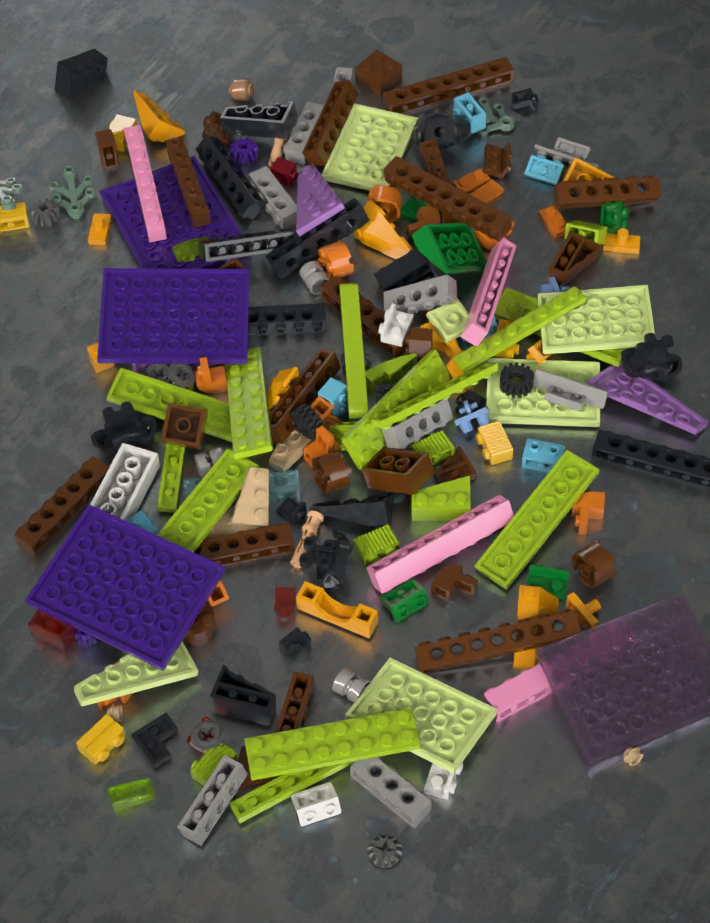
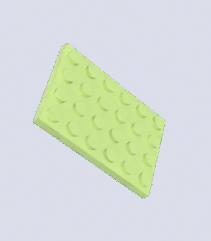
M354 104L324 168L322 177L325 181L371 191L375 185L391 187L385 181L384 168L395 156L403 159L412 138V131L418 124V117Z
M648 285L580 290L586 296L585 303L541 328L543 354L636 347L638 343L644 342L645 334H655ZM564 292L538 294V307Z
M488 359V363H497L499 371L493 373L492 377L487 378L486 406L490 410L488 412L490 423L500 421L502 424L600 427V408L585 403L580 411L571 410L567 406L553 404L549 400L544 399L547 390L533 386L531 393H528L527 396L524 397L522 394V398H518V395L512 398V394L508 397L506 392L503 393L502 388L500 389L501 370H504L505 366L509 368L510 363L513 366L515 362H518L519 366L524 363L525 368L527 366L530 367L534 376L537 368L586 384L588 380L600 373V362L544 360L538 364L536 360ZM514 377L510 379V381L513 383L524 382V380L519 377Z
M389 658L345 716L347 720L412 707L420 749L411 750L410 752L455 773L496 716L497 709L401 662Z

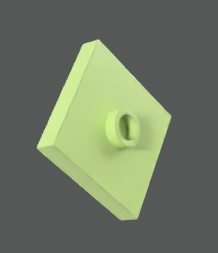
M457 299L456 302H452L447 306H440L427 312L426 317L444 342L447 343L462 336L469 313L460 300Z

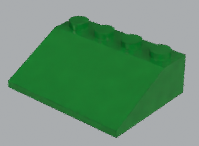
M465 223L426 224L412 234L414 244L418 250L445 274L484 272L487 260L471 226Z

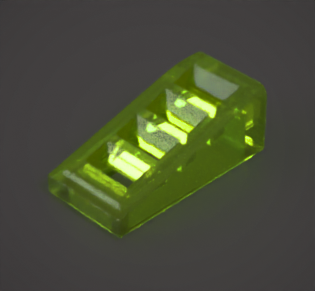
M149 778L107 788L114 812L155 799ZM144 786L147 792L145 795H143L141 787ZM137 789L139 796L135 797L133 790ZM129 792L130 798L126 799L124 793ZM121 795L122 800H117L116 796Z

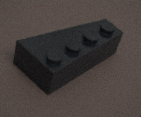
M290 101L287 105H280V102L273 103V106L256 104L252 108H248L247 105L225 107L220 120L224 134L287 139L298 115L295 102Z

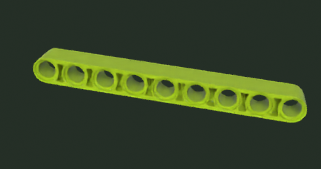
M358 283L340 284L349 419H359L368 412Z

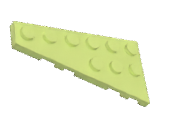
M182 641L164 671L127 654L120 658V662L115 665L110 664L105 667L103 672L98 675L93 674L75 685L74 692L82 707L198 676V669Z

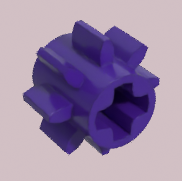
M80 630L74 633L75 639H78L79 646L83 644L89 648L94 643L97 644V640L93 636Z

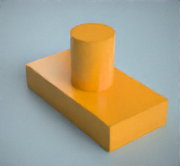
M94 213L88 236L89 244L106 245L112 221L111 214Z
M625 228L619 229L618 234L607 233L603 251L639 254L640 236L628 235L629 232Z
M540 339L528 349L530 353L526 355V358L536 360L540 364L552 354H543L542 339Z
M574 592L569 594L566 607L570 611L576 610L578 621L590 635L596 632L598 620L593 614L601 609L600 603L593 599L584 605Z

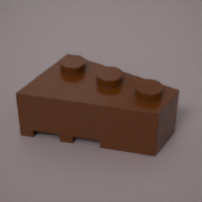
M570 231L549 267L545 281L549 283V278L555 277L558 286L566 285L598 259L603 246Z

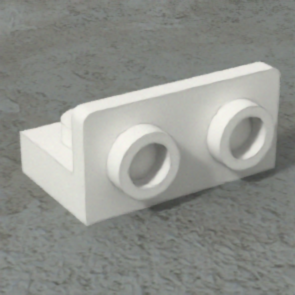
M392 303L390 309H387L385 312V321L380 324L378 333L381 334V342L402 347L406 334L412 324L413 314L397 311L396 304Z
M463 762L455 773L432 763L424 787V793L448 800L450 793H455L457 786L455 778L457 774H461Z
M331 782L291 795L292 803L301 826L341 813L338 796Z

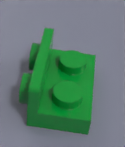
M622 201L601 206L600 226H606L607 233H618V230L621 228L628 230L627 217H629V210L623 205Z
M530 565L526 586L541 587L559 598V601L565 602L569 571L562 568L544 567L543 565Z
M413 578L379 597L381 604L392 613L395 622L403 620L429 604L425 588Z

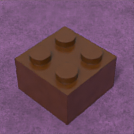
M375 50L355 67L356 83L382 97L383 92L389 91L402 79V64Z
M168 403L161 441L164 444L201 450L208 412L205 409Z

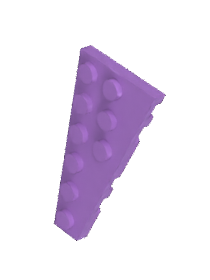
M314 164L307 165L302 171L298 172L296 232L300 237L345 209L340 199Z
M611 365L586 382L588 385L608 391L607 397L692 434L696 435L707 427L708 421L651 380L640 377H628L621 365L620 367Z

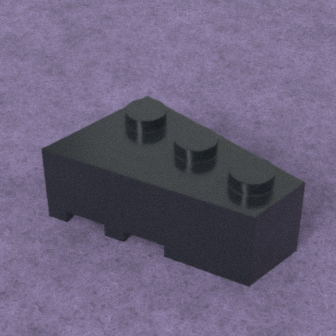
M91 49L57 62L55 91L67 100L106 72L108 57L96 49Z
M417 247L374 273L384 292L438 277L428 258Z
M222 665L210 694V711L270 726L276 711V695L256 683H250L241 674L236 675L229 671L227 666Z

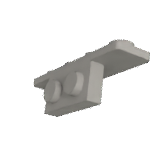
M558 137L553 150L536 144L534 146L537 155L553 158L552 160L569 163L568 165L576 157L600 169L599 165L587 161L591 151L590 147Z
M537 368L535 372L533 386L547 390L544 399L549 400L551 403L561 404L571 410L579 411L585 403L601 409L604 408L608 391Z

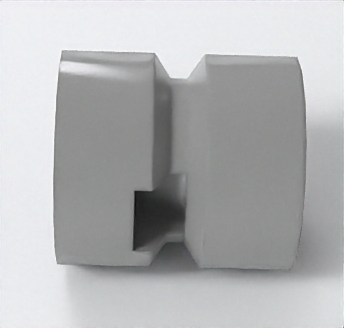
M318 261L306 263L299 272L313 295H320V286L330 280Z
M221 447L211 449L208 454L202 452L194 455L196 466L202 479L222 456L223 451Z
M344 667L337 675L332 690L342 696L347 695V699L355 703L371 681L362 676L356 677L355 672Z

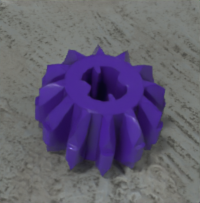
M240 137L239 141L234 140V143L231 144L230 155L240 166L243 164L248 166L249 162L254 163L255 159H258V146L254 140H249L248 137L246 139Z

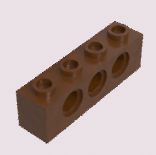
M294 671L275 733L303 728L315 690L314 676Z

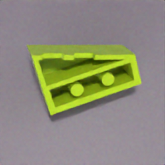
M470 476L418 490L412 495V521H452L470 511Z

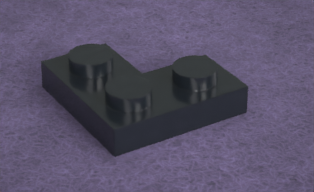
M166 712L131 734L132 739L154 769L172 758L171 753L162 741L178 732V727Z

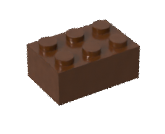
M383 447L361 469L368 488L414 495L435 472L428 453Z

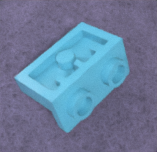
M531 155L524 175L556 185L562 173L565 172V167L558 160L550 161L542 155Z

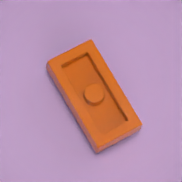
M479 168L452 181V185L469 194L489 182L491 178L483 173L484 170L482 168Z
M554 205L538 211V216L555 239L565 235L567 222L557 209L555 210Z

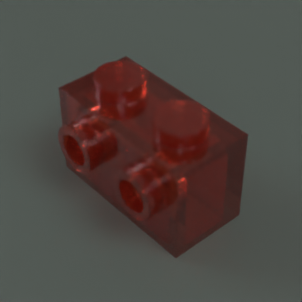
M40 610L36 611L28 623L33 637L66 652L75 639L74 627Z

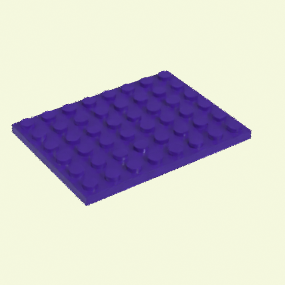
M195 155L190 157L209 209L211 224L197 228L193 227L171 164L152 171L167 237L165 240L149 243L135 178L100 191L104 203L141 268L211 269L234 259L209 262L200 259L198 241L242 235Z
M104 268L97 355L98 363L200 364L199 358L207 357L208 364H247L249 269Z
M89 504L25 599V603L164 671L226 569L220 564Z

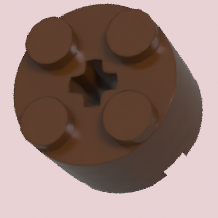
M341 450L312 459V470L317 471L315 480L322 493L329 494L350 486L349 475H352L350 465L345 464Z
M597 540L585 546L571 557L574 570L578 569L581 573L578 577L589 588H596L617 574L614 565L616 560L614 554L611 551H606Z
M206 602L183 639V643H189L191 646H201L213 638V634L216 632V621L213 608L209 603Z

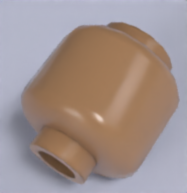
M234 79L232 84L229 85V94L232 95L234 100L248 101L254 95V84L249 79Z

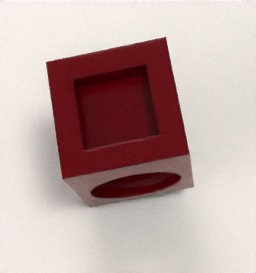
M278 157L270 168L278 182L286 186H290L298 177L297 163Z

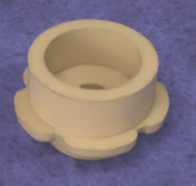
M113 703L111 707H108L107 714L116 722L122 721L123 707Z
M629 747L624 752L623 760L625 763H628L630 766L638 764L643 758V754L640 752L641 748Z

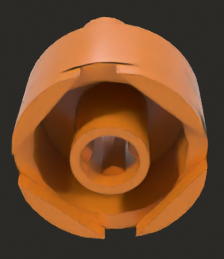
M373 186L368 193L367 202L372 200L385 212L386 215L384 217L389 224L394 221L397 222L402 206V196L399 193V189L390 186Z
M339 240L318 249L320 255L318 262L325 269L329 279L334 276L343 278L354 273L353 263L350 264L349 258L352 257L344 242Z

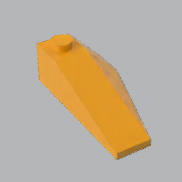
M134 90L133 94L142 128L147 134L148 139L153 142L157 140L164 143L166 142L165 140L177 138L185 134L186 131L175 120L172 122L169 118L170 115L161 110L154 100L148 95Z
M575 157L569 165L563 181H568V183H574L577 180L590 182L593 179H602L604 181L614 177ZM620 187L622 192L627 193L625 188ZM604 189L606 194H610L608 189ZM586 190L589 195H593L592 191Z
M369 200L363 209L370 221L352 232L353 236L363 244L394 259L407 254L412 250V247L403 236L399 237L395 231V225L393 223L389 224L385 219V212L372 200Z
M297 367L281 370L276 377L274 376L271 379L267 394L269 414L299 376Z
M519 585L517 623L525 618H530V620L538 619V616L543 614L557 615L559 598L541 587ZM535 627L532 629V633L540 636L543 634V630ZM516 632L515 640H521L523 638L522 633ZM543 647L514 653L513 668L527 669L535 667Z

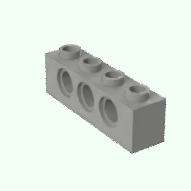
M307 101L305 107L301 108L300 117L295 122L294 130L289 134L288 143H285L283 147L286 160L303 165L306 164L307 159L302 152L324 105Z
M265 166L249 173L250 183L265 202L264 207L268 214L271 213L274 222L277 225L279 224L282 229L295 225L297 221V205L268 167Z
M447 274L385 291L384 312L390 309L392 303L396 304L397 311L409 314H416L422 310H432L440 305L447 306L457 301L456 280Z
M448 399L439 400L436 402V405L421 409L422 412L409 415L405 421L395 422L391 428L382 430L387 448L403 450L407 448L409 443L419 441L423 435H429L434 432V429L446 426L447 422L453 419Z
M225 755L223 756L177 826L184 837L202 846L248 775L241 763Z
M380 756L358 760L350 766L351 777L413 828L431 811L430 797L426 793H420L415 789L414 784L410 780H404L399 776L398 771L394 767H388L383 763ZM373 772L381 773L379 776L371 775ZM389 785L397 786L395 789H388L387 787ZM405 798L413 799V801L409 803L404 802L403 800Z

